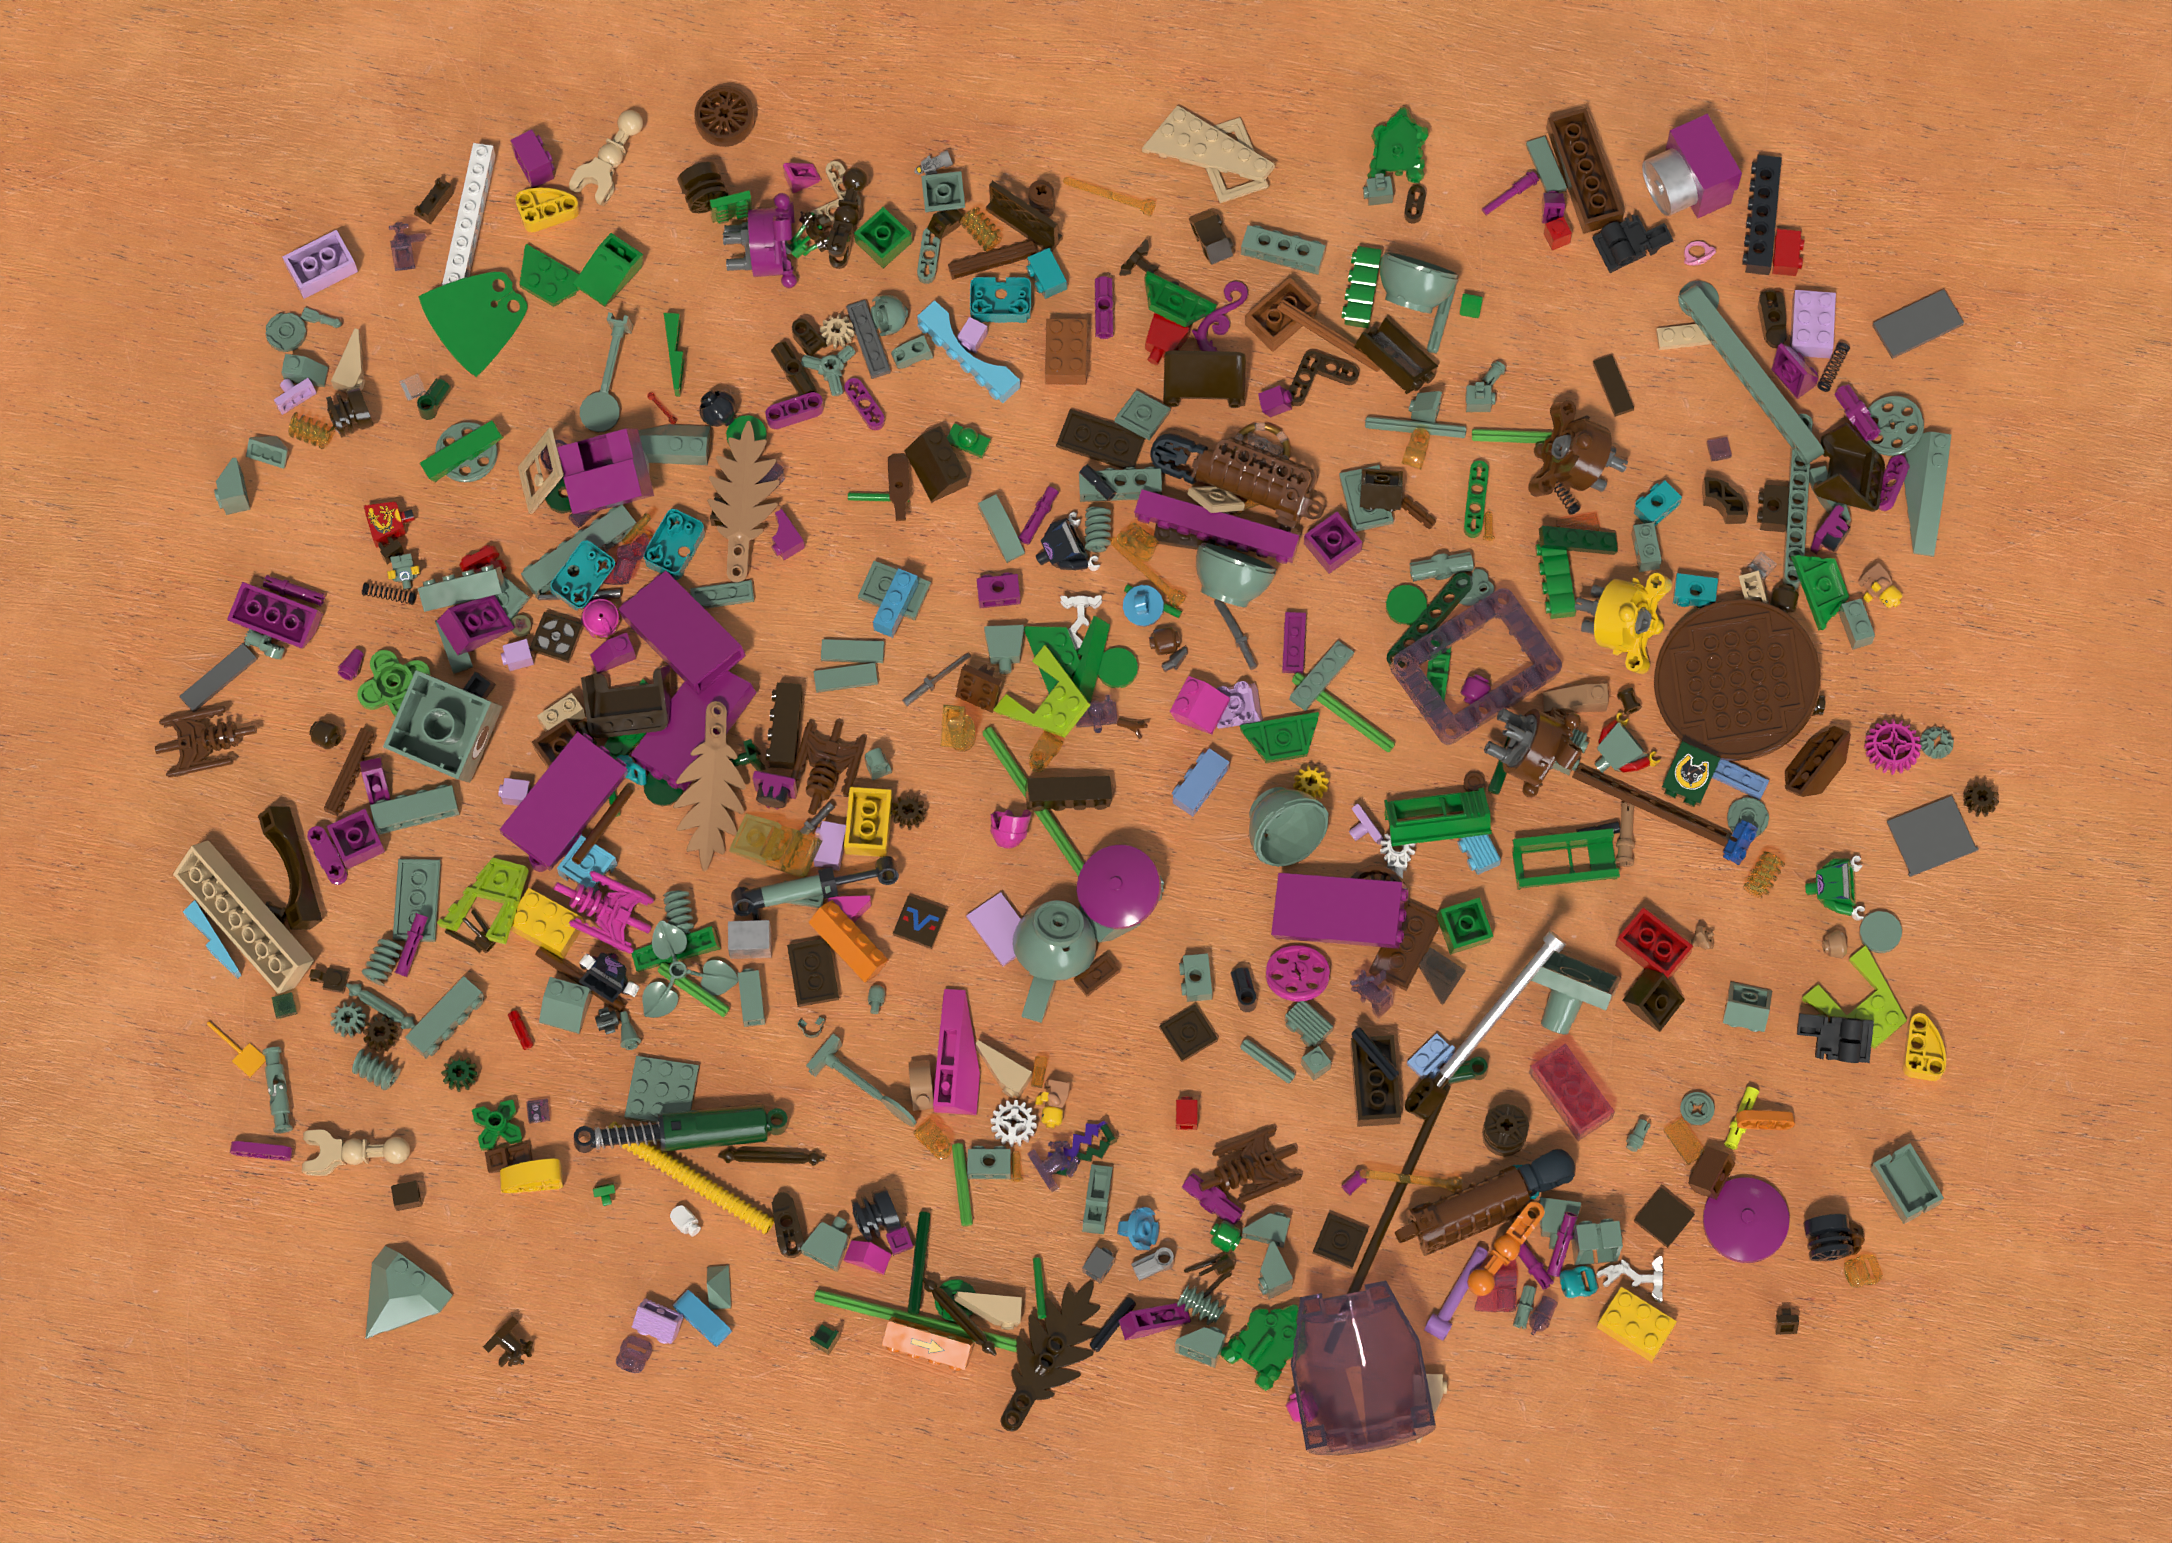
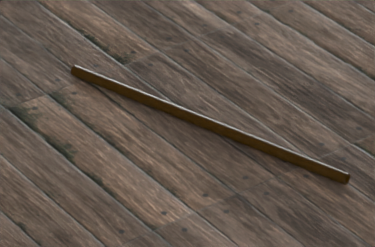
M1448 1084L1444 1086L1446 1088L1445 1098L1433 1113L1424 1120L1322 1348L1328 1354H1332L1451 1089V1086Z

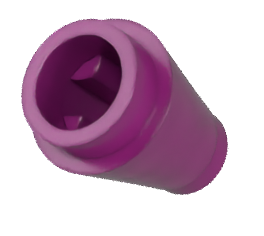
M353 649L338 666L339 676L349 681L357 677L364 656L360 650Z

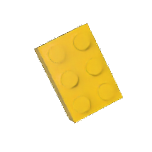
M850 787L844 841L845 854L876 857L887 856L893 799L892 790Z
M528 888L518 904L510 931L564 959L581 932L570 926V920L572 921L577 918L583 924L585 923L583 917Z
M1621 1287L1598 1322L1597 1329L1652 1363L1674 1329L1677 1321Z

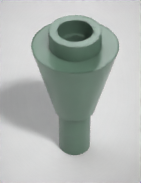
M621 1012L619 1014L622 1023L620 1046L626 1050L636 1049L641 1040L630 1023L628 1012Z

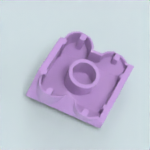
M1245 681L1237 682L1234 687L1227 688L1222 686L1217 688V690L1231 699L1217 724L1218 729L1262 722L1259 691L1255 683L1248 684Z

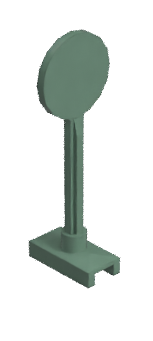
M608 312L607 322L612 329V341L600 392L586 397L580 406L582 423L594 432H605L612 429L620 417L619 405L609 395V389L621 338H623L624 332L632 334L633 324L626 315H624L623 320H616L613 313Z
M832 1034L806 1065L810 1069L808 1072L814 1077L826 1065L831 1069L837 1070L871 1097L881 1101L901 1121L911 1127L916 1125L915 1118L904 1107L888 1096H883L879 1090L840 1062V1059L835 1054L842 1047V1043L836 1035Z

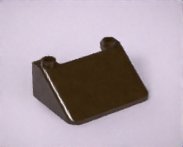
M1178 350L1164 353L1163 404L1177 407L1180 405L1181 399L1228 400L1230 408L1245 406L1246 355L1244 353Z
M1844 423L1821 437L1820 443L1824 450L1823 456H1828L1830 462L1827 480L1814 483L1813 491L1818 497L1875 512L1879 509L1885 470L1884 460L1848 423Z
M670 665L659 666L654 670L653 684L609 689L608 679L603 674L596 673L581 677L590 735L595 738H606L664 730L669 724Z

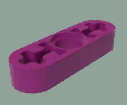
M851 378L847 380L844 385L847 397L866 425L871 430H880L885 424L882 411L859 379ZM851 385L857 387V391L859 393L858 397L855 391L850 389ZM862 400H868L870 406L863 409L859 406V403ZM871 412L876 419L879 418V423L872 422Z
M1896 455L1891 458L1885 470L1879 510L1887 511L1893 507L1910 468L1908 461L1902 455ZM1896 479V483L1893 486H1887L1890 480Z
M232 1141L230 1154L281 1161H290L293 1151L292 1148L287 1146Z

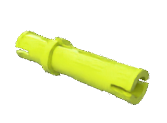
M1746 1087L1737 1113L1744 1111L1747 1102L1749 1103L1746 1110H1752L1759 1094L1757 1089ZM1735 1116L1734 1121L1730 1123L1729 1127L1731 1129L1724 1143L1726 1147L1734 1150L1738 1148L1741 1136L1747 1130L1742 1128L1737 1130L1738 1126Z

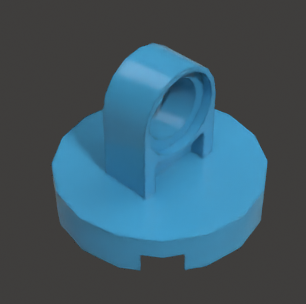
M1140 585L1133 587L1127 592L1123 600L1124 614L1130 622L1137 626L1147 627L1153 625L1164 612L1163 598L1151 586Z
M1137 1207L1130 1214L1128 1221L1118 1223L1117 1234L1129 1237L1132 1246L1137 1250H1150V1246L1156 1244L1159 1235L1158 1222H1154L1152 1216L1155 1215L1154 1211L1148 1207Z

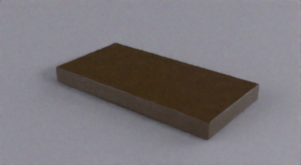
M1070 409L1056 447L1125 469L1128 467L1135 468L1146 439L1121 425Z

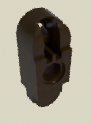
M1768 290L1761 292L1759 296V317L1765 342L1772 348H1778V345L1784 344L1787 339L1784 296L1780 291ZM1767 302H1772L1773 304L1769 306ZM1769 318H1776L1778 321L1772 322Z
M780 1192L774 1196L772 1201L777 1243L784 1257L796 1258L802 1254L801 1247L804 1244L793 1198L785 1192ZM790 1219L793 1222L789 1227H783L781 1225L782 1221ZM789 1242H794L796 1244L794 1249H789L787 1247Z

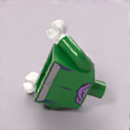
M1854 856L1852 860L1849 858L1831 859L1821 869L1816 871V882L1805 884L1806 894H1817V899L1824 907L1838 914L1852 915L1854 920H1862L1864 917L1859 916L1857 911L1864 912L1865 908L1862 906L1853 908V906H1856L1854 872L1862 868V865H1856L1854 862H1859L1861 858Z

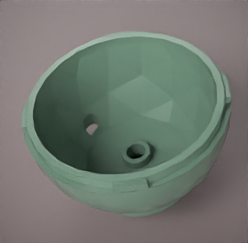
M1385 252L1381 257L1380 276L1386 291L1385 300L1412 310L1431 314L1434 307L1444 302L1451 295L1459 280L1457 273L1416 258L1392 252Z
M1202 543L1197 549L1196 570L1202 584L1201 592L1228 604L1247 607L1250 601L1259 597L1269 587L1276 575V569L1272 565L1225 547Z
M1275 787L1262 793L1254 801L1249 812V839L1256 856L1265 864L1277 867L1288 866L1307 858L1318 847L1326 834L1329 815L1326 808L1315 797L1303 791Z
M1049 901L1032 908L1019 921L1013 934L1012 945L1015 956L1021 965L1030 972L1029 974L1039 979L1067 980L1088 969L1095 957L1096 938L1091 923L1080 910L1065 901ZM1069 947V951L1063 950V948Z

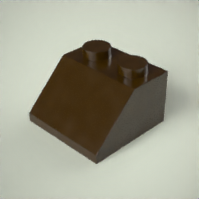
M1362 469L1360 507L1366 510L1384 509L1389 512L1401 510L1403 471Z
M1647 968L1622 1001L1633 1014L1660 1032L1685 999L1663 973Z

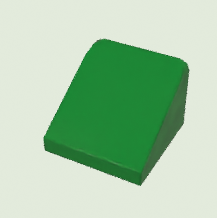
M1464 293L1461 301L1460 315L1479 318L1483 297Z

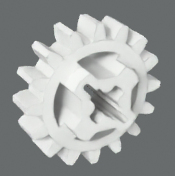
M1017 1100L1014 1101V1105H1011L1009 1101H1006V1107H1003L1001 1104L998 1105L1000 1111H993V1115L996 1118L991 1119V1124L995 1125L991 1127V1131L997 1132L995 1139L1002 1138L1001 1142L1003 1145L1008 1141L1010 1147H1013L1014 1142H1017L1020 1147L1022 1140L1028 1143V1135L1034 1137L1035 1134L1032 1129L1037 1128V1124L1033 1122L1036 1120V1115H1030L1033 1112L1032 1108L1026 1110V1103L1023 1102L1019 1106ZM1011 1111V1113H1009L1007 1116H1003L1005 1113ZM1019 1112H1021L1022 1114H1024V1115L1026 1116V1118H1022V1117L1019 1115ZM1013 1120H1016L1017 1124H1015V1127H1011ZM1001 1128L1006 1129L1009 1134L1006 1135ZM1021 1131H1025V1132L1022 1133L1021 1135H1018V1136H1017V1134L1020 1133Z

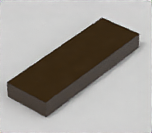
M1610 355L1593 361L1594 369L1614 417L1634 411V406L1613 356Z

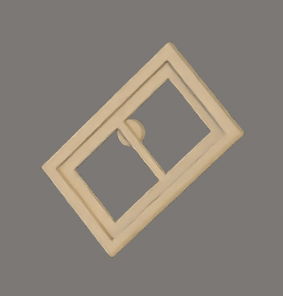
M1241 118L1213 126L1224 134L1235 132L1238 142L1254 151ZM1205 168L1219 203L1269 187L1265 179L1264 182L1254 180L1253 182L1226 190L1219 173L1220 169Z
M548 428L518 466L529 514L534 513L563 477L552 428ZM547 445L553 472L544 481L538 455ZM535 460L538 474L535 475L534 482L540 488L531 496L526 470Z

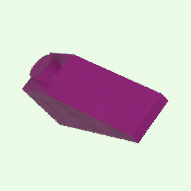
M1177 1303L1130 1311L1119 1320L1124 1339L1141 1338L1190 1323L1188 1311H1184L1185 1303L1180 1307L1177 1306Z

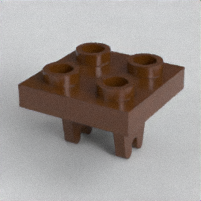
M964 664L961 669L955 697L993 713L997 705L1002 680L993 677L995 668L991 667L990 670H987V664H984L978 670Z

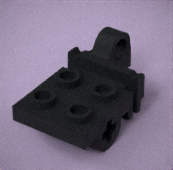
M1633 214V221L1631 222L1627 217L1625 218L1626 221L1620 224L1619 222H1613L1603 227L1601 233L1593 236L1592 239L1609 273L1645 257V250H1648L1650 256H1652L1661 247L1674 242L1665 223L1646 232L1638 215L1635 216Z
M1799 1013L1797 1035L1817 1037L1816 1058L1824 1060V1054H1826L1827 1060H1838L1848 1063H1870L1874 1021L1830 1016V1022H1828L1826 1015Z

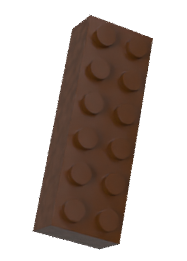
M1587 108L1548 118L1546 129L1583 234L1602 229L1613 222L1622 223L1624 213Z

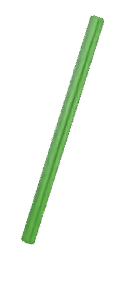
M988 727L983 731L984 738L1026 798V777L993 728ZM1047 809L1034 811L1079 877L1084 863Z
M816 1290L814 1295L815 1302L886 1320L896 1317L973 1340L957 1324L917 1314H909L902 1310L822 1290ZM982 1331L986 1335L987 1341H992L995 1347L1016 1352V1339Z

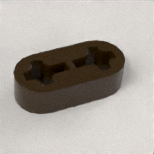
M1420 185L1412 186L1407 195L1404 218L1411 224L1418 223L1423 214L1426 191ZM1416 192H1419L1418 201L1416 202L1414 201V195ZM1413 207L1416 208L1415 217L1411 216Z

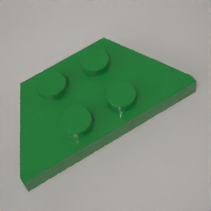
M526 244L520 288L553 307L562 303L563 300L575 296L579 289L573 286V283L579 274Z
M1149 271L1146 272L1144 281L1148 309L1183 327H1187L1215 311L1216 304Z
M1793 555L1791 559L1818 631L1824 630L1831 617H1835L1841 604H1844L1849 598L1837 562L1834 558Z
M1025 626L1024 631L1034 657L1045 645L1050 649L1053 656L1072 680V676L1075 674L1081 659L1079 654H1077L1078 651L1067 627ZM1039 668L1050 694L1059 681Z
M1319 712L1240 725V731L1265 763L1307 757L1319 719Z

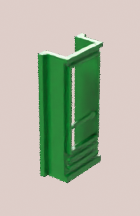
M1478 788L1479 791L1391 802L1384 800V816L1390 826L1391 846L1492 834L1490 810L1484 788ZM1449 812H1464L1463 814L1447 815ZM1441 813H1443L1444 815L1439 817L1397 821V819Z
M1613 828L1513 839L1512 855L1517 890L1618 879L1620 873L1619 868H1616ZM1587 847L1591 871L1576 873L1573 869L1571 849ZM1567 849L1570 865L1569 874L1524 877L1521 854Z

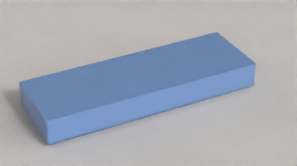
M1720 760L1712 777L1758 800L1761 799L1769 783L1768 779L1726 760Z

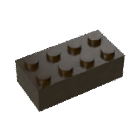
M1394 1035L1369 1037L1397 1069ZM1351 1038L1350 1048L1357 1127L1400 1124L1401 1112L1398 1078L1392 1081L1389 1080L1356 1040Z

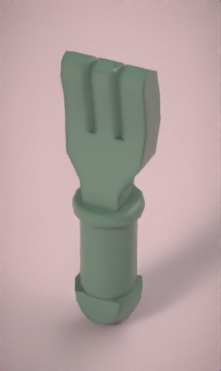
M306 307L300 316L302 320L309 323L320 322L334 328H339L342 325L339 319L328 317L325 314L320 315L317 311Z

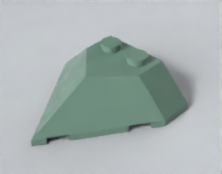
M385 1246L372 1262L365 1339L419 1321V1319L429 1315L438 1314L453 1295L432 1276L402 1254Z

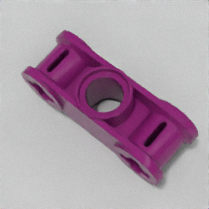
M312 827L309 829L307 837L321 868L324 869L332 884H343L347 880V872L334 844L331 843L326 831L322 827ZM338 871L339 875L335 876L334 872Z

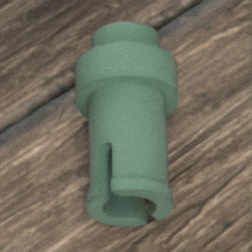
M1643 1119L1638 1120L1633 1133L1626 1140L1628 1143L1626 1147L1630 1151L1637 1152L1638 1149L1642 1148L1644 1144L1643 1139L1651 1127L1650 1123Z

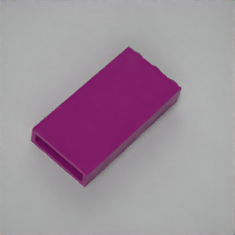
M667 571L656 576L650 584L641 588L635 596L625 601L618 609L623 620L698 695L746 656L742 646Z
M727 671L698 695L684 681L670 701L668 726L662 731L646 733L631 754L636 764L648 770L656 779H664L672 788H680L686 791L692 781L676 784V780L691 763L701 756H691L690 753L697 746L705 743L706 707L715 701L725 706L727 711V734L755 696L756 691L752 684ZM714 708V713L719 715L720 711ZM713 729V733L719 735V730Z
M577 732L499 829L500 834L549 871L552 870L628 774L627 765L621 759H613L609 756L610 752L601 745L597 747L593 744L594 740L585 733L581 735Z
M1278 873L1271 935L1275 939L1399 948L1400 943H1403L1404 931L1401 928L1402 922L1406 920L1404 901L1408 900L1409 891L1403 882Z

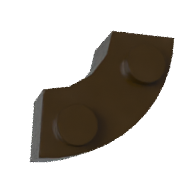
M1209 210L1189 218L1197 242L1200 241L1203 254L1211 265L1233 256L1231 250L1234 249L1233 242L1223 232L1221 228L1222 221L1218 214L1216 215L1213 211Z
M1704 477L1702 484L1703 506H1709L1718 510L1723 516L1725 524H1745L1748 510L1740 493H1737L1728 483L1722 480Z

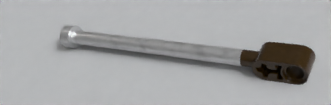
M1552 931L1546 934L1543 938L1545 944L1434 1079L1425 1078L1418 1084L1405 1101L1407 1112L1420 1119H1427L1446 1096L1445 1084L1555 951L1560 952L1564 948L1566 943Z

